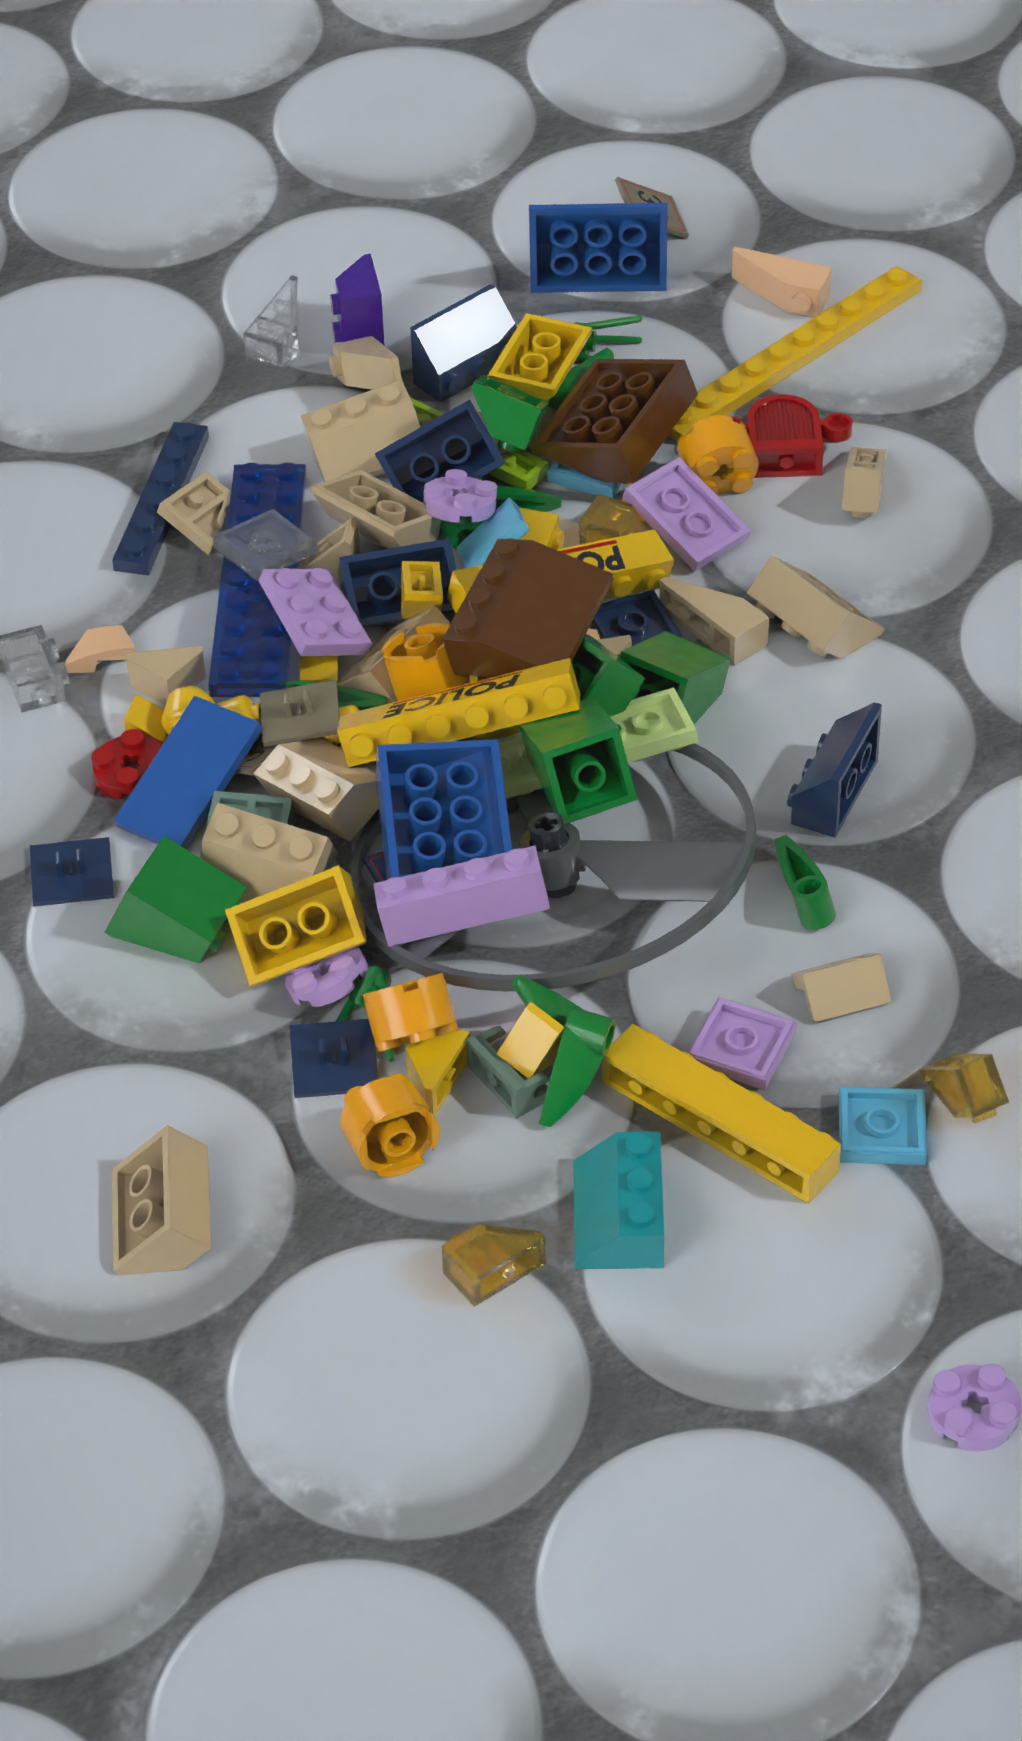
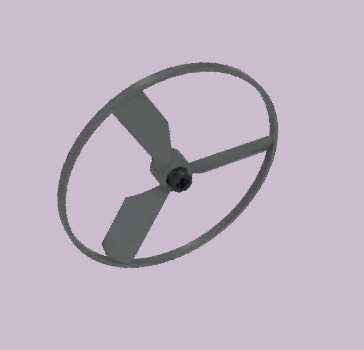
M695 743L672 751L700 762L728 784L745 812V842L580 840L578 829L570 823L565 825L561 815L554 812L543 788L534 790L527 795L514 796L529 828L520 838V849L536 846L548 897L561 898L574 892L577 882L580 880L579 872H585L587 866L619 900L708 902L680 926L644 946L605 961L557 972L518 975L476 973L450 968L424 959L458 931L407 942L401 947L398 945L388 947L385 935L372 922L363 907L360 894L361 872L364 865L363 857H366L374 839L381 831L379 809L367 823L356 843L351 858L349 874L354 882L364 912L365 933L387 956L413 972L425 977L443 973L447 984L477 990L515 991L510 981L519 975L549 989L574 986L617 975L664 955L701 931L724 910L745 881L754 859L756 823L751 799L744 784L735 772L719 757Z

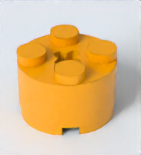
M715 415L692 425L693 431L686 437L684 433L682 434L677 443L678 456L716 495L729 491L744 493L751 489L753 486L752 479L757 473L759 464L747 430L742 422L740 424L734 422L732 417L727 415Z
M430 623L416 627L417 634L405 638L403 631L384 644L382 648L384 661L397 701L460 686L470 679V676L455 675L452 670L442 640L450 624Z
M443 973L363 994L367 1016L378 1052L458 1030L456 1016Z
M394 1074L390 1077L374 1080L364 1086L353 1087L344 1096L345 1106L340 1118L341 1129L366 1170L376 1171L382 1177H396L406 1174L424 1162L422 1155L430 1146L433 1151L437 1146L440 1138L439 1123L416 1086L404 1074Z

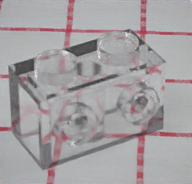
M42 625L0 635L2 666L21 713L66 701L64 685L69 684L68 672L64 662L57 663L59 653L54 638L47 639Z

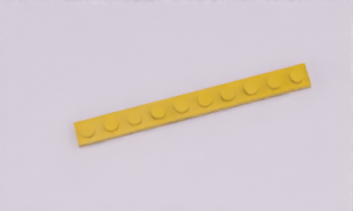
M896 265L699 390L697 397L668 437L678 443L683 433L686 437L693 431L692 425L697 421L710 416L729 415L919 293L922 287V280Z

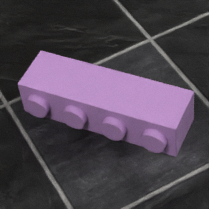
M536 846L513 849L506 853L484 858H474L467 862L442 868H432L425 872L404 877H394L386 881L374 883L377 909L388 947L550 909Z

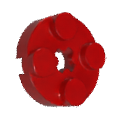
M138 729L126 730L120 737L107 741L91 755L94 781L97 788L105 795L116 799H122V794H131L163 744L152 737L144 736L143 732ZM128 765H138V768L135 769V768H133V767H125V766H128Z

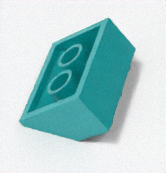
M616 1132L573 1160L575 1269L664 1268V1213L660 1132Z

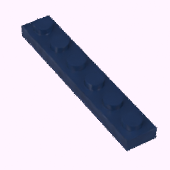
M173 422L112 559L114 571L141 575L150 574L171 526L167 520L157 513V510L162 501L190 482L209 438L208 426Z

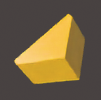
M402 561L401 618H410L434 605L441 611L443 590L440 563Z
M530 1002L525 1007L496 1055L529 1079L555 1062L564 1026Z
M461 1029L405 1045L407 1074L434 1116L468 1065L466 1039L470 1037L469 1031Z

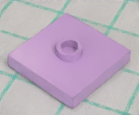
M718 997L688 1053L695 1060L714 1071L724 1073L729 1079L766 1090L796 1033L797 1022Z

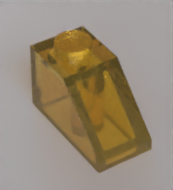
M598 494L579 520L580 544L646 531L632 504Z
M953 1054L919 1069L921 1077L955 1118H971L973 1123L981 1122L997 1115L995 1108L1009 1103L992 1054Z
M477 1224L464 1233L455 1234L447 1243L441 1246L443 1274L474 1307L546 1264L545 1236L537 1230Z

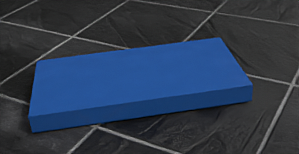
M194 696L113 820L116 826L157 845L162 837L166 836L187 849L210 812L214 791H224L263 730L260 722Z

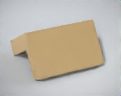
M867 953L791 973L794 988L805 991L811 1020L814 1022H820L891 1002L881 954Z

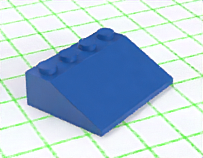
M667 203L529 205L531 293L667 291Z
M498 739L377 745L375 773L387 880L425 872L432 868H442L467 862L474 858H484L506 853L512 850Z

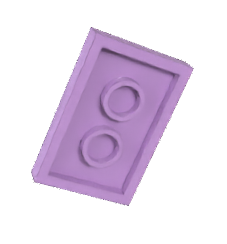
M680 457L628 486L623 494V498L656 530L660 537L694 572L748 540L751 530Z
M282 568L262 570L258 581L300 656L368 655L372 642L329 569Z

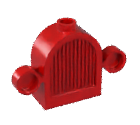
M776 394L756 401L748 411L747 423H744L737 417L730 416L734 422L739 424L742 422L758 458L759 465L754 478L822 476L823 444L844 442L852 436L853 421L850 416L844 413H832L827 415L824 420H820L816 407L808 400L795 395Z

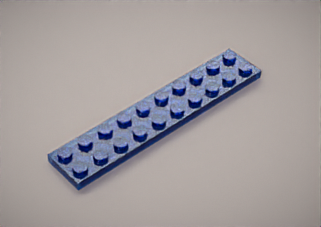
M290 462L281 464H234L208 682L210 697H236L239 695L260 697L262 692L284 690L287 688L292 640L258 580L263 569H273L264 561L269 562L275 567L281 553H285L294 561L291 562L283 556L277 569H298L307 477L306 464H293ZM254 531L258 532L261 536L265 538V540H263L255 534L249 547L247 548L236 540L239 539L247 545L252 535V532ZM267 542L272 543L274 546L280 549L279 551H277L269 545L263 558L261 559L250 551L253 550L261 556Z

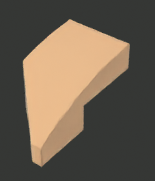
M122 625L88 629L70 653L63 670L65 673H94L98 660H126V653L135 652L136 647Z

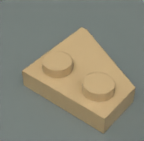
M206 471L162 501L157 513L209 556L215 548L233 493Z

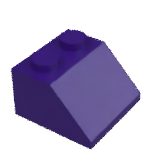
M364 254L335 279L336 293L330 294L332 314L338 316V321L332 322L335 343L373 336L384 345L382 295L371 254Z

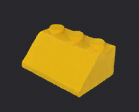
M526 313L489 372L488 377L547 401L555 396L590 337L592 327Z
M339 865L225 910L250 987L265 983L366 943L364 912L351 875Z

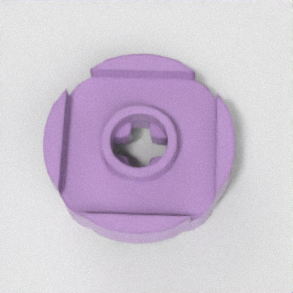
M448 470L445 473V477L436 478L425 484L423 503L426 502L425 510L430 515L449 522L459 523L460 516H472V522L483 521L495 513L497 485L492 481H482L467 477V473L463 470Z
M357 946L288 973L285 979V986L295 1004L302 1006L301 1001H309L312 1007L324 1006L345 997L354 990L355 986L352 981L357 978L359 973L364 978L368 965L360 948Z
M995 1364L957 1366L936 1374L929 1393L928 1419L933 1430L941 1438L944 1439L945 1434L950 1439L957 1441V1447L969 1451L990 1450L1006 1442L1009 1434L1017 1428L1020 1421L1021 1398L1016 1386L1006 1378V1372L1000 1366ZM967 1402H978L983 1406L981 1413H973L970 1407L963 1408V1405L967 1404Z

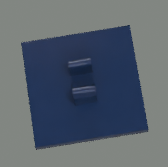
M109 837L30 845L33 907L114 898Z
M369 1019L290 1025L294 1098L346 1094L353 1087L364 1086L378 1079L376 1047Z

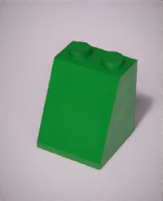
M667 631L621 651L620 659L645 677L634 699L674 688L694 725L722 694L731 661L729 657Z
M593 697L580 701V710L519 725L531 766L554 812L561 815L565 825L638 800L619 727Z
M163 836L127 889L104 933L113 938L200 963L208 950L215 954L228 933L222 930L225 922L229 923L225 910L241 904L239 900L247 887L166 836Z

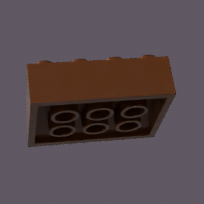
M595 359L531 443V451L602 482L634 483L698 395L685 359Z
M497 539L442 639L455 675L496 677L570 658L572 662L614 580L613 574L533 540Z

